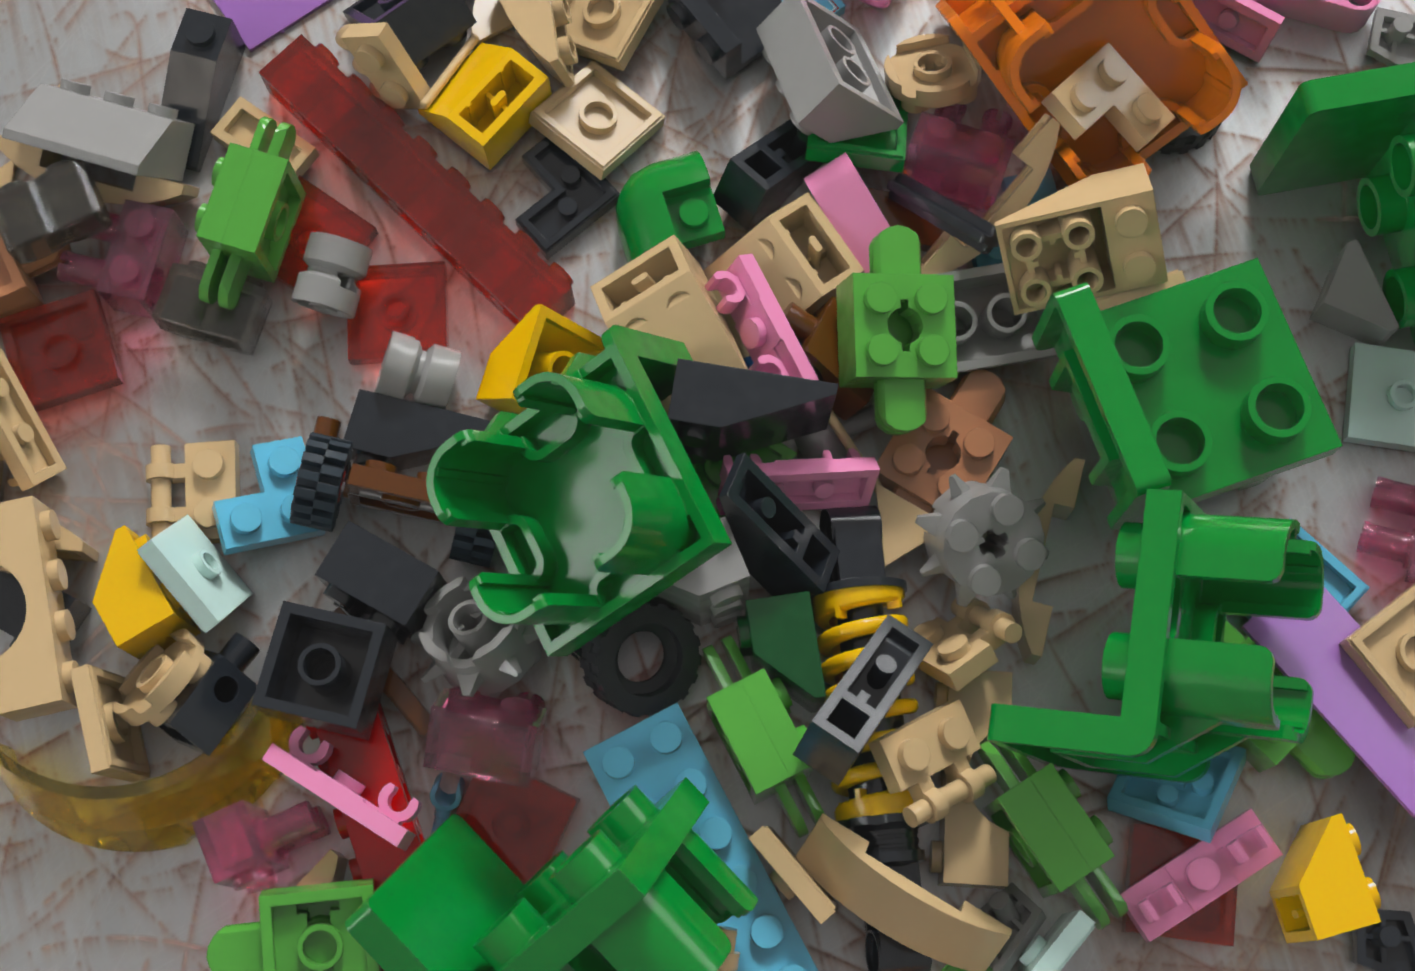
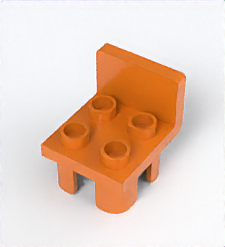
M940 0L935 5L1028 132L1044 114L1055 119L1041 102L1108 42L1175 116L1165 128L1138 152L1133 149L1104 115L1076 140L1060 124L1051 164L1067 186L1093 174L1144 163L1149 175L1152 169L1146 162L1148 157L1189 127L1202 135L1222 123L1235 109L1241 89L1248 85V82L1192 0Z

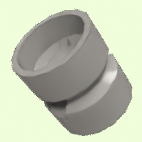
M311 232L302 259L308 265V269L298 273L291 301L324 314L353 319L362 292L356 286V282L366 278L373 251L367 246L347 238L329 233Z
M393 331L382 361L374 392L399 399H404L410 393L413 394V399L416 403L445 410L458 372L461 351L435 343L427 351H423L421 342L415 340V337Z

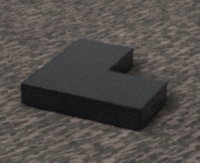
M547 137L521 156L523 164L544 185L549 193L515 219L516 226L548 260L617 204L620 193L606 178L602 181Z

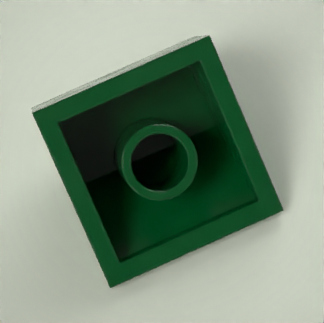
M809 591L746 600L745 616L736 617L737 639L743 657L750 656L754 672L765 668L770 680L776 677L781 679L792 700L810 713L818 712L825 702L826 691Z

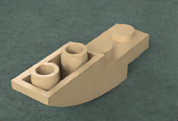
M500 0L507 17L541 65L565 87L575 85L572 65L578 63V55L575 44L567 33L566 25L572 23V15L567 0Z

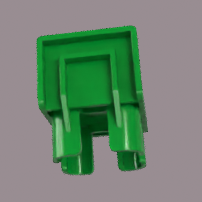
M1415 62L1305 81L1298 86L1250 163L1257 195H1268L1362 178L1358 184L1356 196L1359 220L1367 235L1370 237L1383 235L1392 269L1388 270L1384 275L1382 291L1398 322L1399 329L1410 328L1415 345Z
M1258 258L1100 311L1087 282L1051 294L1031 337L1036 350L1055 349L1059 361L1048 380L1052 390L1070 393L1075 411L1081 421L1085 420L1100 459L1088 477L1092 486H1107L1112 499L1117 504L1106 517L1111 530L1120 529L1124 522L1143 521L1147 489L1183 490L1196 503L1236 488L1238 491L1254 487L1263 483L1271 476L1331 456L1343 446Z
M613 325L602 334V343L605 350L597 356L578 352L570 358L561 374L553 372L538 373L518 385L514 389L513 394L518 405L527 408L523 412L516 414L500 411L492 418L484 431L466 429L454 434L436 450L430 461L426 487L428 498L438 519L447 526L489 529L509 574L481 572L469 581V589L478 608L486 617L500 624L533 625L548 657L570 655L732 545L661 404L664 399L672 394L678 358L693 361L683 342Z
M1147 489L1143 522H1124L1117 537L1115 550V572L1119 586L1123 589H1135L1130 633L1112 632L1106 641L1102 659V686L1107 699L1122 701L1121 715L1111 716L992 703L987 741L1048 765L1052 763L1056 768L1181 783H1191L1201 779L1207 773L1212 758L1249 738L1302 744L1308 734L1314 697L1312 686L1302 678L1275 676V658L1273 653L1266 647L1226 643L1223 641L1226 615L1304 621L1316 619L1322 611L1324 594V562L1320 546L1313 541L1296 539L1300 531V523L1296 519L1207 515L1183 490Z
M685 777L656 804L637 785L631 787L587 830L590 837L570 856L561 850L545 863L525 884L462 817L452 814L346 919L345 927L384 971H717L731 951L730 940L717 924L725 922L733 915L737 918L746 916L754 909L758 898L693 830L692 827L709 804V801Z

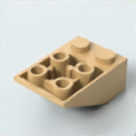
M1144 163L1090 175L994 222L1014 315L1045 309L1051 294L1085 282L1089 284L1095 298L1168 282L1154 191Z
M809 192L766 217L703 270L709 281L717 271H727L738 255L753 254L782 311L791 302H794L811 315L831 297H836V286L850 274L864 273L863 267ZM713 290L719 304L723 298L718 290ZM723 314L742 357L750 356L735 328L736 323L731 314Z
M675 235L670 236L590 286L608 329L613 325H619L680 341L687 347L693 361L748 369L724 315L716 310L718 302L713 291H707L705 288L708 280L700 263ZM671 395L661 402L667 415L669 413Z

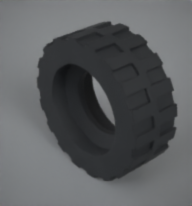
M654 599L649 600L580 647L582 648V657L579 658L580 668L584 670L585 676H583L586 685L594 690L592 693L598 699L620 712H625L634 717H640L641 715L650 717L677 703L679 700H684L689 694L688 690L692 683L695 684L697 680L698 666L701 665L702 655L699 654L701 643L699 636L694 633V625L689 619L682 616L683 613L676 608ZM636 632H652L659 638L663 647L662 664L658 671L647 680L639 682L628 680L621 673L618 666L620 647L630 635Z

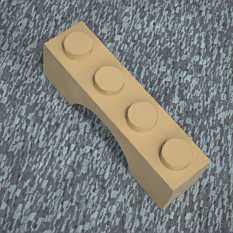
M34 496L0 502V572L10 573L15 576L23 589L26 599V617L23 628L12 646L0 655V716L16 722L78 708L70 669L79 667L78 662L72 660L70 641L75 639L76 631L73 617L70 611L64 607L62 590L68 588V576L64 563L61 559H57L55 540H59L61 537L60 524L55 511Z
M986 670L958 692L942 682H936L934 688V709L948 701L960 699L980 744L987 739L991 704L1012 705L1013 672ZM973 753L966 756L968 763H970ZM944 769L941 770V785L936 787L938 789L949 784ZM961 801L949 808L948 816L939 820V841L931 840L929 848V872L938 873V886L1003 889L1008 887L1009 831L989 821L979 811L974 801L969 804Z

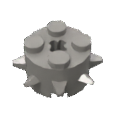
M1000 467L987 483H979L977 481L964 482L956 474H953L949 477L950 488L937 498L932 505V508L935 509L934 512L917 515L915 523L927 531H924L923 539L928 557L930 558L920 569V573L923 577L943 573L955 581L957 604L966 607L976 595L991 597L1004 594L1009 599H1014L1017 596L1016 589L1029 579L1035 570L1043 566L1045 559H1048L1050 551L1044 546L1045 536L1040 517L1037 515L1046 503L1043 498L1025 501L1011 493L1009 469ZM988 530L987 536L984 540L982 535Z
M465 576L456 578L441 587L433 595L424 608L427 618L423 628L416 631L411 637V642L424 647L433 660L421 678L424 683L444 675L451 686L461 691L464 698H472L474 695L480 701L494 700L502 691L520 681L527 671L540 661L543 650L533 625L500 624L486 617L478 608Z

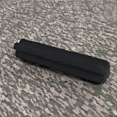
M898 173L894 180L888 181L886 187L890 190L889 199L982 254H989L993 247L999 246L994 224L905 173Z

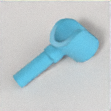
M443 773L437 775L430 791V801L435 806V818L431 834L450 817L451 810L459 805L465 790L463 777H460L456 793L447 794L440 788Z

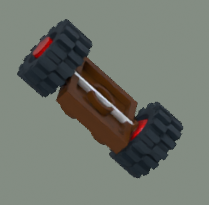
M314 432L310 433L294 487V498L290 509V523L333 532L342 500L349 497L351 504L443 524L436 516L428 498L426 487L427 472H418L415 478L396 473L397 467L392 464L378 460H366L365 466L352 464L348 479L347 476L353 453V441ZM456 527L449 559L490 568L495 541L489 529Z

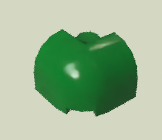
M698 151L649 164L632 174L620 192L615 207L618 236L627 263L672 235H675L686 249L725 238V229L711 189L710 176L705 162Z

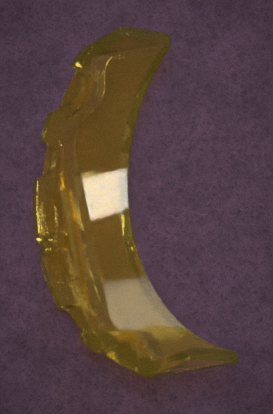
M251 701L241 717L225 734L210 756L202 753L185 765L146 781L104 787L69 784L37 774L18 763L12 747L0 743V777L13 798L25 811L52 831L84 845L112 851L135 853L167 850L187 845L196 836H210L229 826L253 808V804L283 774L263 761V756L272 743L289 753L290 735L301 725L267 717L251 705Z

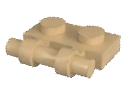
M235 440L184 444L185 463L177 464L171 463V446L166 444L152 445L150 447L151 463L145 466L146 482L151 484V507L146 509V526L151 527V539L188 514L212 544L221 543L212 506L214 501L241 496L239 444ZM185 483V507L174 508L172 507V484Z
M976 597L966 607L958 605L955 598L951 603V612L955 617L947 622L936 617L933 620L918 625L913 630L933 643V646L917 669L957 692L999 661L994 650L1005 642L1010 644L1018 642L1023 632L1022 627L1015 623V619L1011 614L1000 609L990 610V606L986 602Z
M960 699L948 701L868 743L889 793H898L908 789L914 803L903 809V817L912 828L924 822L933 824L948 816L949 808L961 801L969 804L984 795L985 788L997 780L996 772L989 764H983L973 769L968 763L966 756L981 749V746ZM944 769L949 784L938 789L934 786L930 776Z

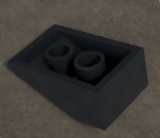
M678 358L668 417L692 464H704L706 460L720 461L723 460L724 455L734 457L738 454L826 430L837 395L838 384Z

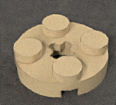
M923 34L903 40L896 45V54L890 58L887 55L884 61L885 84L890 94L901 101V107L904 111L918 114L927 111L929 108L968 104L974 101L977 97V87L981 81V66L964 43L963 47L949 43V35Z
M179 629L169 634L176 642L168 648L163 649L159 644L151 648L137 662L122 682L119 691L126 698L123 704L114 702L112 708L118 716L131 726H140L147 721L155 727L162 725L177 707V701L174 699L188 683L193 684L197 682L209 669L212 660L204 654V644L187 629Z

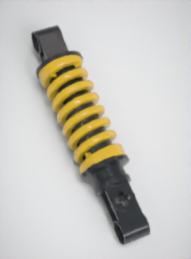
M875 505L822 509L819 530L840 550L825 592L810 595L814 621L819 627L826 630L817 638L819 652L829 657V659L821 664L824 682L834 685L826 690L825 701L887 617V615H884L883 608L887 607V610L902 608V601L907 592V583L904 579L885 576L882 550V520L880 512ZM891 614L892 617L908 627L909 622L905 615ZM913 674L906 686L914 684L915 674ZM900 694L868 743L904 725L903 715L917 712L919 708L918 701L914 698L902 699ZM867 743L839 786L831 781V789L836 794L849 797V800L838 803L839 805L834 811L835 821L869 841L866 854L922 887L919 863L926 861L925 850L920 849L918 846L919 837H917L918 828L929 823L924 822L915 828L910 827L903 817V809L914 803L908 789L898 793H889ZM864 921L866 933L865 957L868 971H931L932 958L895 941Z

